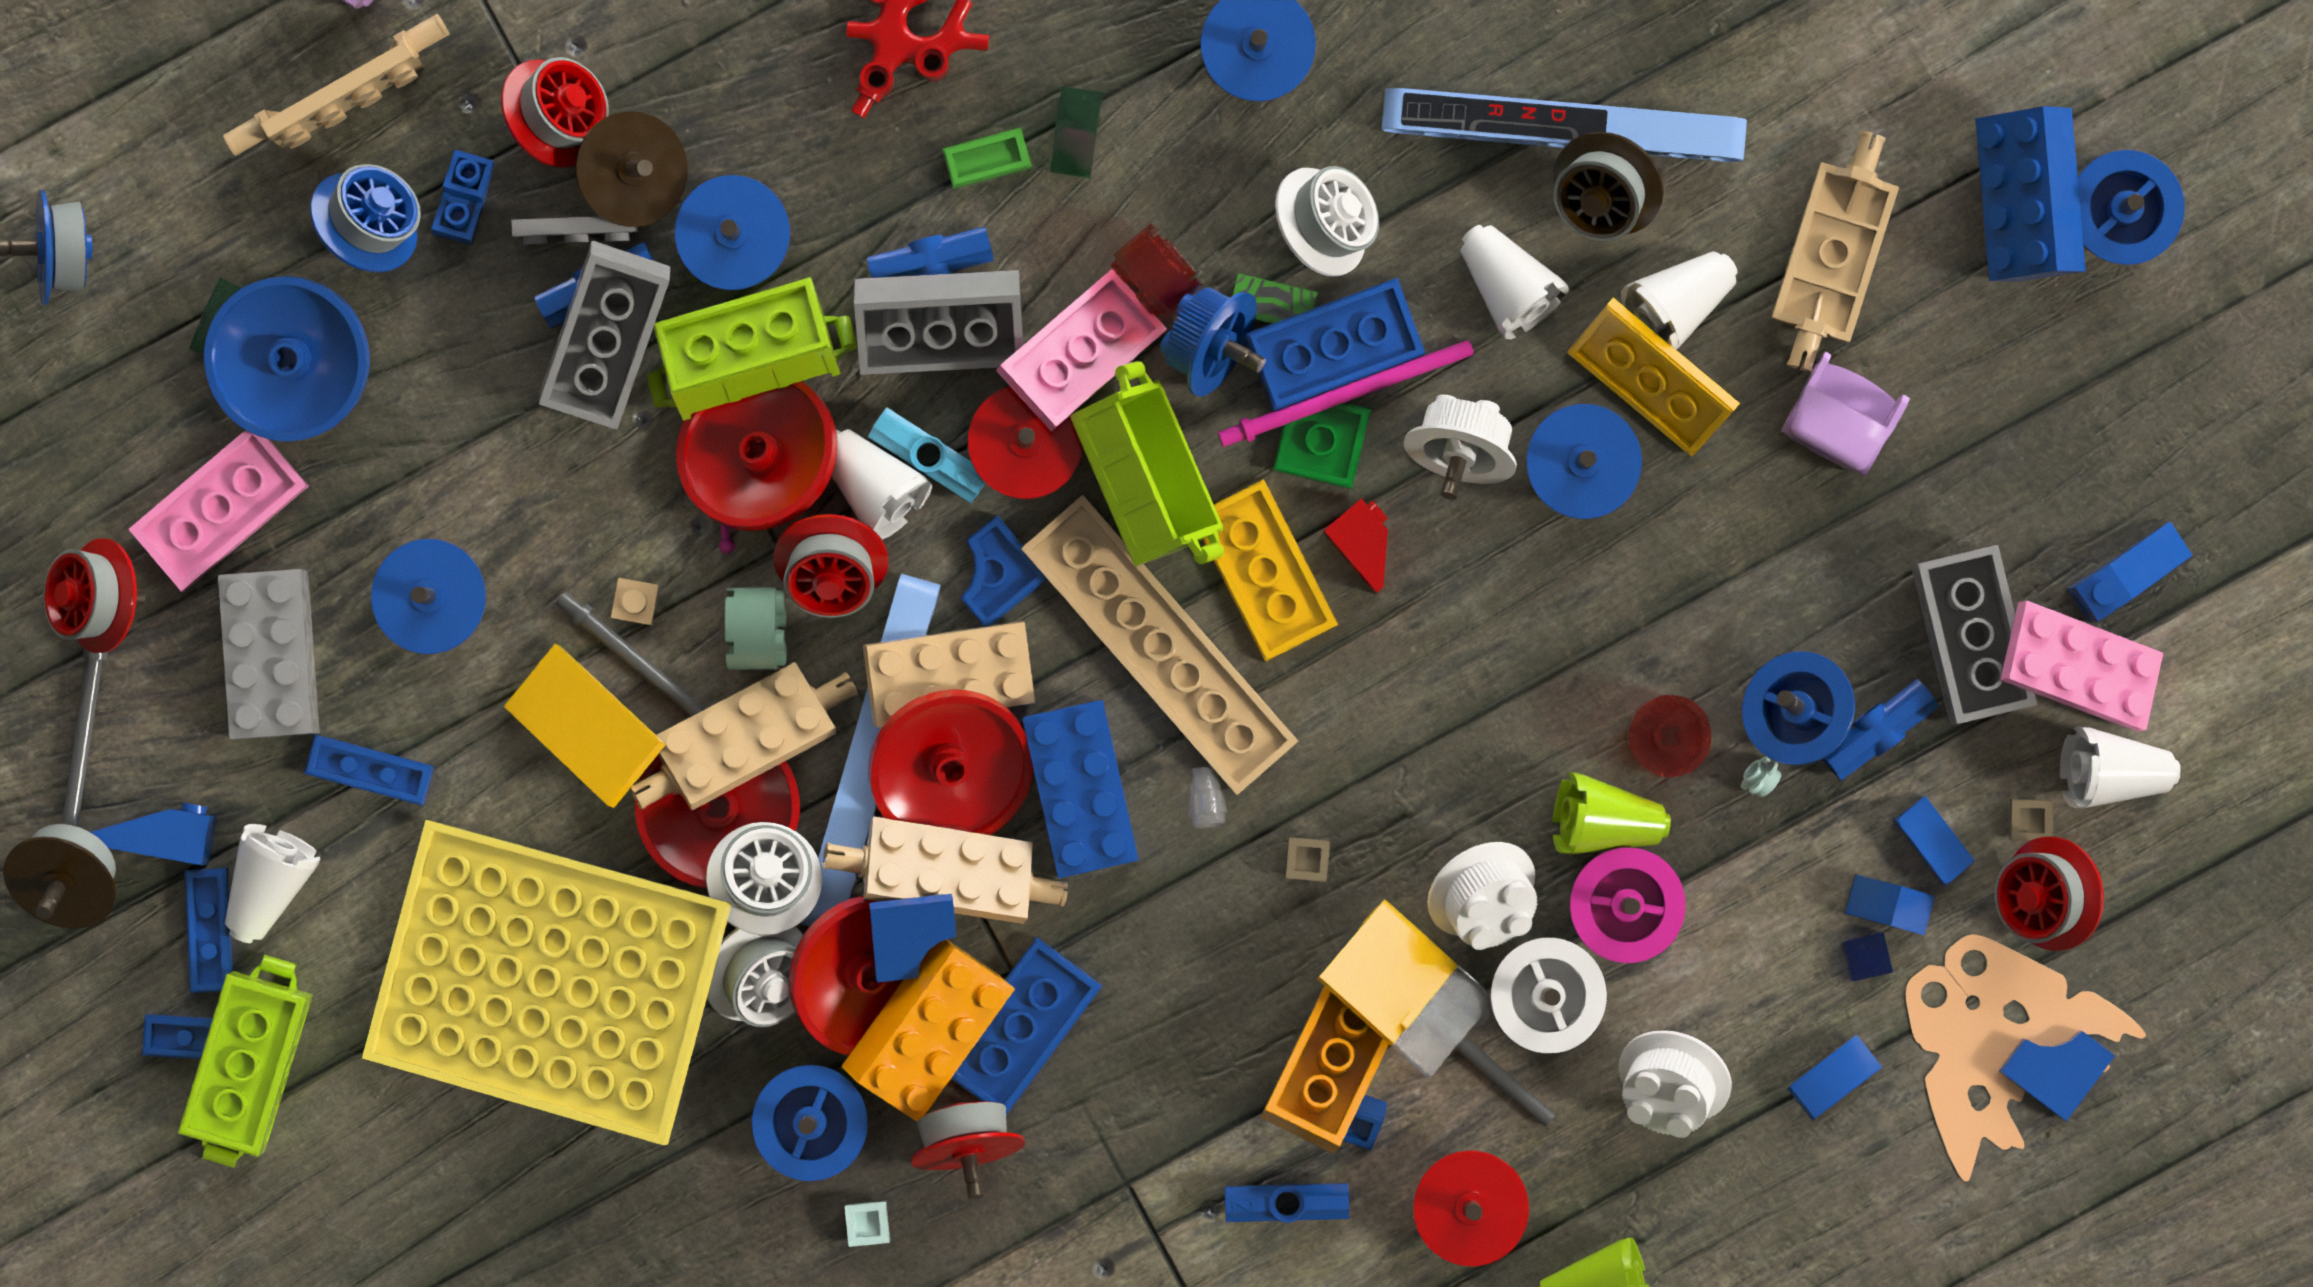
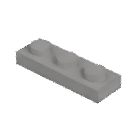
M600 216L511 220L512 236L517 238L523 237V245L548 244L547 236H564V243H588V235L605 234V242L629 241V233H639V227L616 225Z

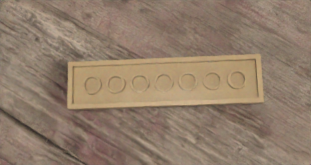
M1083 495L1021 548L1236 795L1299 742L1144 564L1135 567L1124 541Z

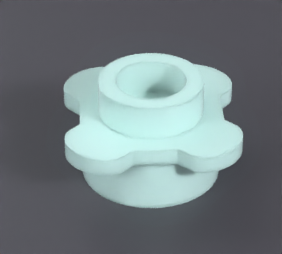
M1767 756L1752 762L1744 772L1741 788L1743 790L1749 789V793L1752 795L1756 794L1759 797L1769 794L1777 786L1781 778V772L1777 769L1778 763L1774 760L1770 762Z

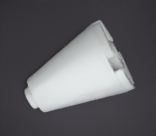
M1477 225L1462 238L1464 245L1460 252L1500 334L1505 339L1511 340L1516 338L1512 331L1520 326L1525 332L1535 327L1559 306L1561 302L1556 297L1559 292L1562 291L1566 295L1569 292L1568 285L1560 277L1492 225L1484 228L1481 225Z
M1712 251L1629 283L1621 291V301L1624 307L1630 303L1635 313L1634 315L1677 350L1736 285L1735 275L1737 274V268L1729 256L1726 254L1720 255Z
M850 429L842 432L836 430L837 458L831 476L857 519L872 528L883 540L897 532L908 522L904 516L912 507L917 512L920 510L931 493L932 484L924 475Z
M2086 726L2074 727L2073 729L2076 731V734L2067 735L2064 741L2060 759V779L2068 780L2069 791H2062L2067 804L2073 808L2083 809L2166 793L2179 781L2180 764L2175 760L2170 751Z
M248 824L244 826L240 835L225 925L230 929V935L245 943H252L253 940L264 938L321 860L320 856L314 857L317 851L302 839L282 830L278 831L277 836L266 834L264 832L267 826L261 824Z

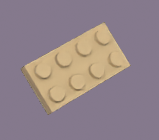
M1023 621L863 645L874 727H883L895 712L912 700L942 690L961 689L982 693L997 700L1005 707L1035 703L1026 628Z

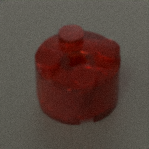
M1151 222L1113 254L1116 260L1110 266L1124 283L1128 282L1130 285L1135 284L1141 292L1136 295V298L1151 315L1159 316L1163 314L1167 317L1178 307L1179 302L1186 294L1193 295L1204 284L1200 279H1190L1196 272L1168 238L1163 240L1159 234L1154 236L1159 229Z
M1677 695L1657 696L1643 702L1634 710L1626 726L1625 743L1632 760L1645 772L1658 777H1678L1694 771L1706 759L1711 747L1710 723L1706 713L1694 701ZM1674 727L1676 732L1673 736L1677 740L1676 744L1669 743L1663 746L1660 742L1663 738L1659 732L1660 729Z

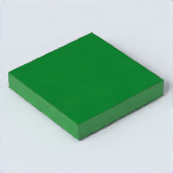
M1342 403L1283 425L1272 471L1352 490L1371 409Z

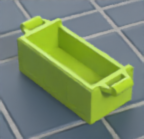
M809 277L655 323L654 331L663 365L656 371L647 374L646 379L653 406L657 408L664 406L677 407L684 421L691 419L690 415L692 413L725 403L739 401L742 398L779 387L783 388L823 374L832 373V376L840 375L837 361L848 352L857 349L858 344L849 316H824L813 281ZM833 324L836 326L841 344V349L837 350L833 349L827 327ZM664 374L667 376L672 399L668 398L663 379Z
M1141 361L1118 366L1115 370V377L1119 381L1121 391L1071 414L1070 418L1133 564L1136 567L1178 552L1188 546L1194 553V560L1198 564H1205L1222 557L1224 549L1219 542L1218 533L1223 531L1224 527L1159 380L1152 381L1149 378ZM1139 378L1141 385L1131 387L1128 380ZM1208 538L1210 544L1200 547L1199 541Z
M264 955L262 963L255 968L251 975L236 971L226 974L178 1131L179 1134L202 1140L204 1149L202 1159L235 1168L237 1160L244 1153L258 1157L266 1151L313 994L298 990L295 974L297 964ZM260 971L291 979L290 986L287 987L258 978ZM212 1144H216V1145H219V1146H223V1147H226V1148H229V1149H225V1148H222V1147H218V1146H215V1145H212Z

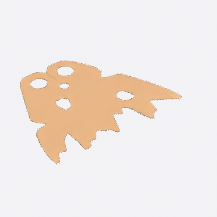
M1975 934L1962 937L1946 951L1944 967L1928 965L1914 975L1906 986V1004L1913 1037L1925 1051L1937 1052L1940 1055L1932 1070L1925 1077L1926 1088L1933 1115L1947 1153L1963 1181L1970 1180L1983 1137H1986L2003 1150L2009 1149L2011 1146L2024 1148V1141L2008 1112L2007 1104L2010 1099L2022 1102L2025 1091L1999 1072V1069L2022 1039H2027L2039 1046H2055L2067 1042L2078 1031H2083L2086 1034H2099L2115 1042L2120 1041L2123 1033L2141 1039L2146 1036L2143 1029L2130 1016L2096 993L2081 991L2071 999H2067V983L2062 974L1992 939ZM1970 950L1982 952L1987 959L1986 970L1978 976L1967 975L1961 967L1963 955ZM1929 982L1941 983L1947 991L1946 1001L1938 1008L1928 1007L1921 999L1922 988ZM1971 995L1978 997L1980 1000V1005L1975 1010H1970L1965 1004L1967 997ZM2012 1000H2016L2024 1006L2030 1019L2023 1024L2014 1023L2004 1017L2003 1007ZM2108 1065L2103 1072H2106L2110 1066ZM1972 1085L1985 1086L1991 1097L1989 1105L1982 1111H1976L1971 1106L1968 1090Z

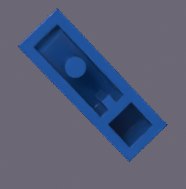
M2169 521L2067 590L2088 622H2099L2193 555Z
M183 802L181 810L168 809L90 833L98 837L110 849L197 865H208L217 816L206 814L207 806Z

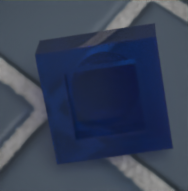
M1884 932L1842 941L1851 981L1854 982L1893 972Z

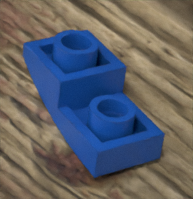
M458 150L454 151L443 184L444 192L431 228L433 235L472 246L495 164L494 160Z
M1856 1035L1787 1089L1813 1121L1878 1072L1882 1066Z

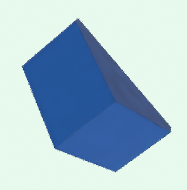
M1855 874L1844 914L1925 935L1935 896Z

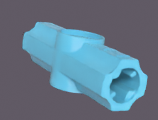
M888 407L879 416L868 435L869 439L970 504H972L985 485V482L977 474L970 460ZM925 445H934L940 450L939 461L931 467L923 466L918 461V452Z

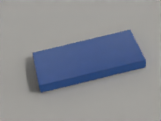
M1398 278L1244 334L1252 353H1256L1266 359L1263 369L1259 372V376L1272 411L1426 354Z
M1036 937L1005 979L1015 990L951 1078L981 1101L1005 1105L1006 1115L1102 987L1100 983L1038 937Z

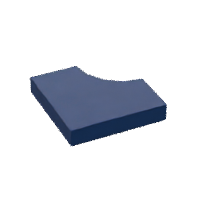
M998 515L994 516L965 540L973 554L975 571L970 586L960 599L983 627L993 625L1047 580L1044 574L1021 549L1023 545Z
M952 893L869 903L877 983L918 978L920 963L927 951L940 941L956 937Z
M2078 1031L2067 1042L2055 1046H2039L2027 1039H2022L1999 1069V1072L2060 1119L2067 1121L2115 1055L2083 1031Z

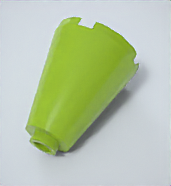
M1569 772L1567 774L1570 780L1562 779L1553 810V822L1560 823V835L1553 834V842L1556 851L1559 853L1578 854L1617 848L1658 845L1662 838L1668 836L1671 818L1665 812L1662 804L1581 773Z
M1622 1238L1540 1280V1287L1650 1286L1645 1284L1642 1271H1645V1266L1639 1248L1633 1238Z

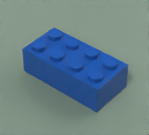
M2041 106L1975 118L1989 281L2021 282L2086 272L2072 108Z
M1103 699L1023 717L1058 879L1139 861Z

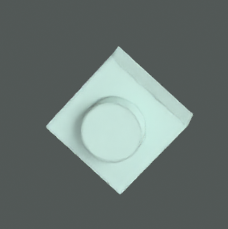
M886 1200L845 1204L849 1247L890 1243Z

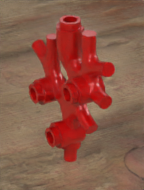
M867 0L871 5L880 7L879 16L875 20L865 23L847 22L846 37L869 40L874 47L872 61L861 70L860 83L856 89L859 96L850 112L865 119L873 103L879 104L881 99L892 91L894 87L893 72L903 63H912L922 78L935 82L947 75L949 71L948 58L952 53L964 49L988 51L990 35L967 33L963 28V22L973 3L970 0H956L942 28L932 36L921 37L909 30L906 18L908 12L914 6L928 0ZM935 58L940 61L939 68L933 71L928 70L925 67L926 62L929 59ZM881 75L885 78V82L880 87H874L870 84L872 77Z

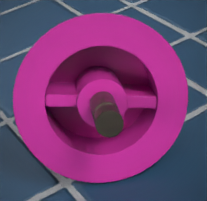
M1617 848L1606 851L1592 859L1576 878L1570 897L1571 919L1580 939L1599 956L1620 963L1642 962L1663 952L1677 937L1685 917V894L1675 871L1659 856L1638 848Z

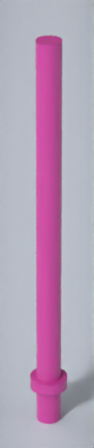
M1465 340L1251 420L1247 417L1239 420L1238 425L1217 432L1222 447H1226L1245 440L1247 443L1254 441L1255 436L1472 356L1474 353L1469 340Z

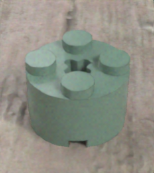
M777 587L727 588L728 597L725 599V642L729 645V654H726L727 669L773 670L778 669V666H786L787 646L784 630H779V627H787V605L784 590H777Z

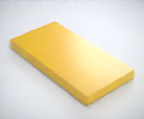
M1615 298L1610 300L1567 351L1571 357L1691 457L1740 404Z
M1264 479L1214 504L1224 527V530L1218 533L1219 542L1223 546L1224 554L1213 561L1265 662L1338 625ZM1208 538L1203 540L1205 546L1210 544Z
M557 644L552 646L504 705L523 726L606 805L615 808L630 787L633 786L666 745L563 647Z

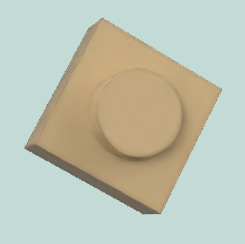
M618 578L611 618L653 626L660 585Z

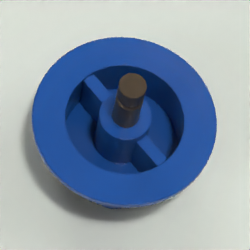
M2136 150L2113 151L2092 161L2078 176L2083 245L2095 256L2114 264H2139L2163 253L2177 237L2185 212L2183 192L2174 173L2156 157Z
M1206 287L1193 296L1186 294L1179 302L1176 310L1178 317L1172 326V330L1163 338L1160 344V352L1165 354L1166 363L1169 366L1187 375L1188 389L1192 394L1201 397L1214 391L1227 378L1237 362L1246 365V367L1257 373L1263 369L1266 359L1245 348L1247 341L1244 334L1252 332L1257 311L1256 300L1250 293L1239 292L1229 298L1212 288Z
M1805 651L1780 655L1762 666L1751 679L1742 705L1743 724L1753 745L1768 758L1787 765L1810 764L1831 754L1847 736L1855 713L1854 692L1849 679L1841 668L1822 655Z
M798 1066L774 1077L760 1093L752 1115L753 1136L762 1157L779 1173L801 1181L827 1179L846 1169L860 1153L867 1135V1111L859 1091L845 1076L823 1066Z

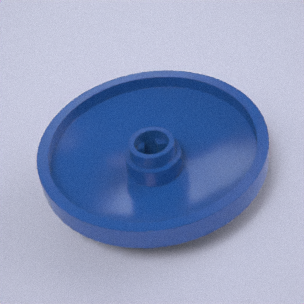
M278 276L256 281L233 294L221 306L212 320L207 333L204 348V366L209 387L217 403L240 427L259 437L270 440L299 441L327 432L337 426L352 412L366 387L370 367V353L366 334L359 318L341 296L325 285L310 279L295 276Z

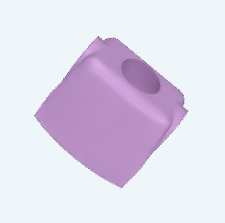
M1825 351L1820 355L1813 367L1812 373L1806 379L1781 432L1787 434L1791 440L1847 471L1856 472L1864 477L1873 465L1885 441L1895 429L1910 398L1903 394L1895 401L1885 391L1864 377L1845 368L1829 364L1831 354Z

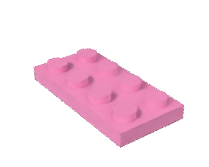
M1111 269L1003 362L996 371L1052 432L1115 376V370L1118 366L1133 361L1158 339L1167 328L1121 277Z
M245 430L130 527L129 531L179 590L185 592L307 489L309 485L269 439L259 437Z
M2030 601L2018 602L2001 681L2136 732L2147 730L2163 652Z

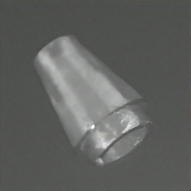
M1213 767L1191 770L1188 818L1192 819L1193 828L1207 829L1224 826L1226 824L1225 816L1229 813L1216 771Z

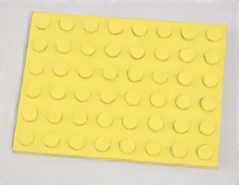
M425 820L362 1059L660 1145H668L732 903L442 823Z

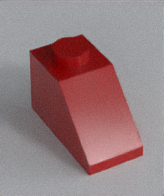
M1361 498L1329 525L1323 533L1376 594L1384 587L1388 529L1383 523L1388 518L1373 500L1366 504Z

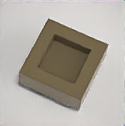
M2010 799L2009 840L2031 841L2040 837L2053 836V800Z
M1289 837L1285 878L1327 882L1330 841Z

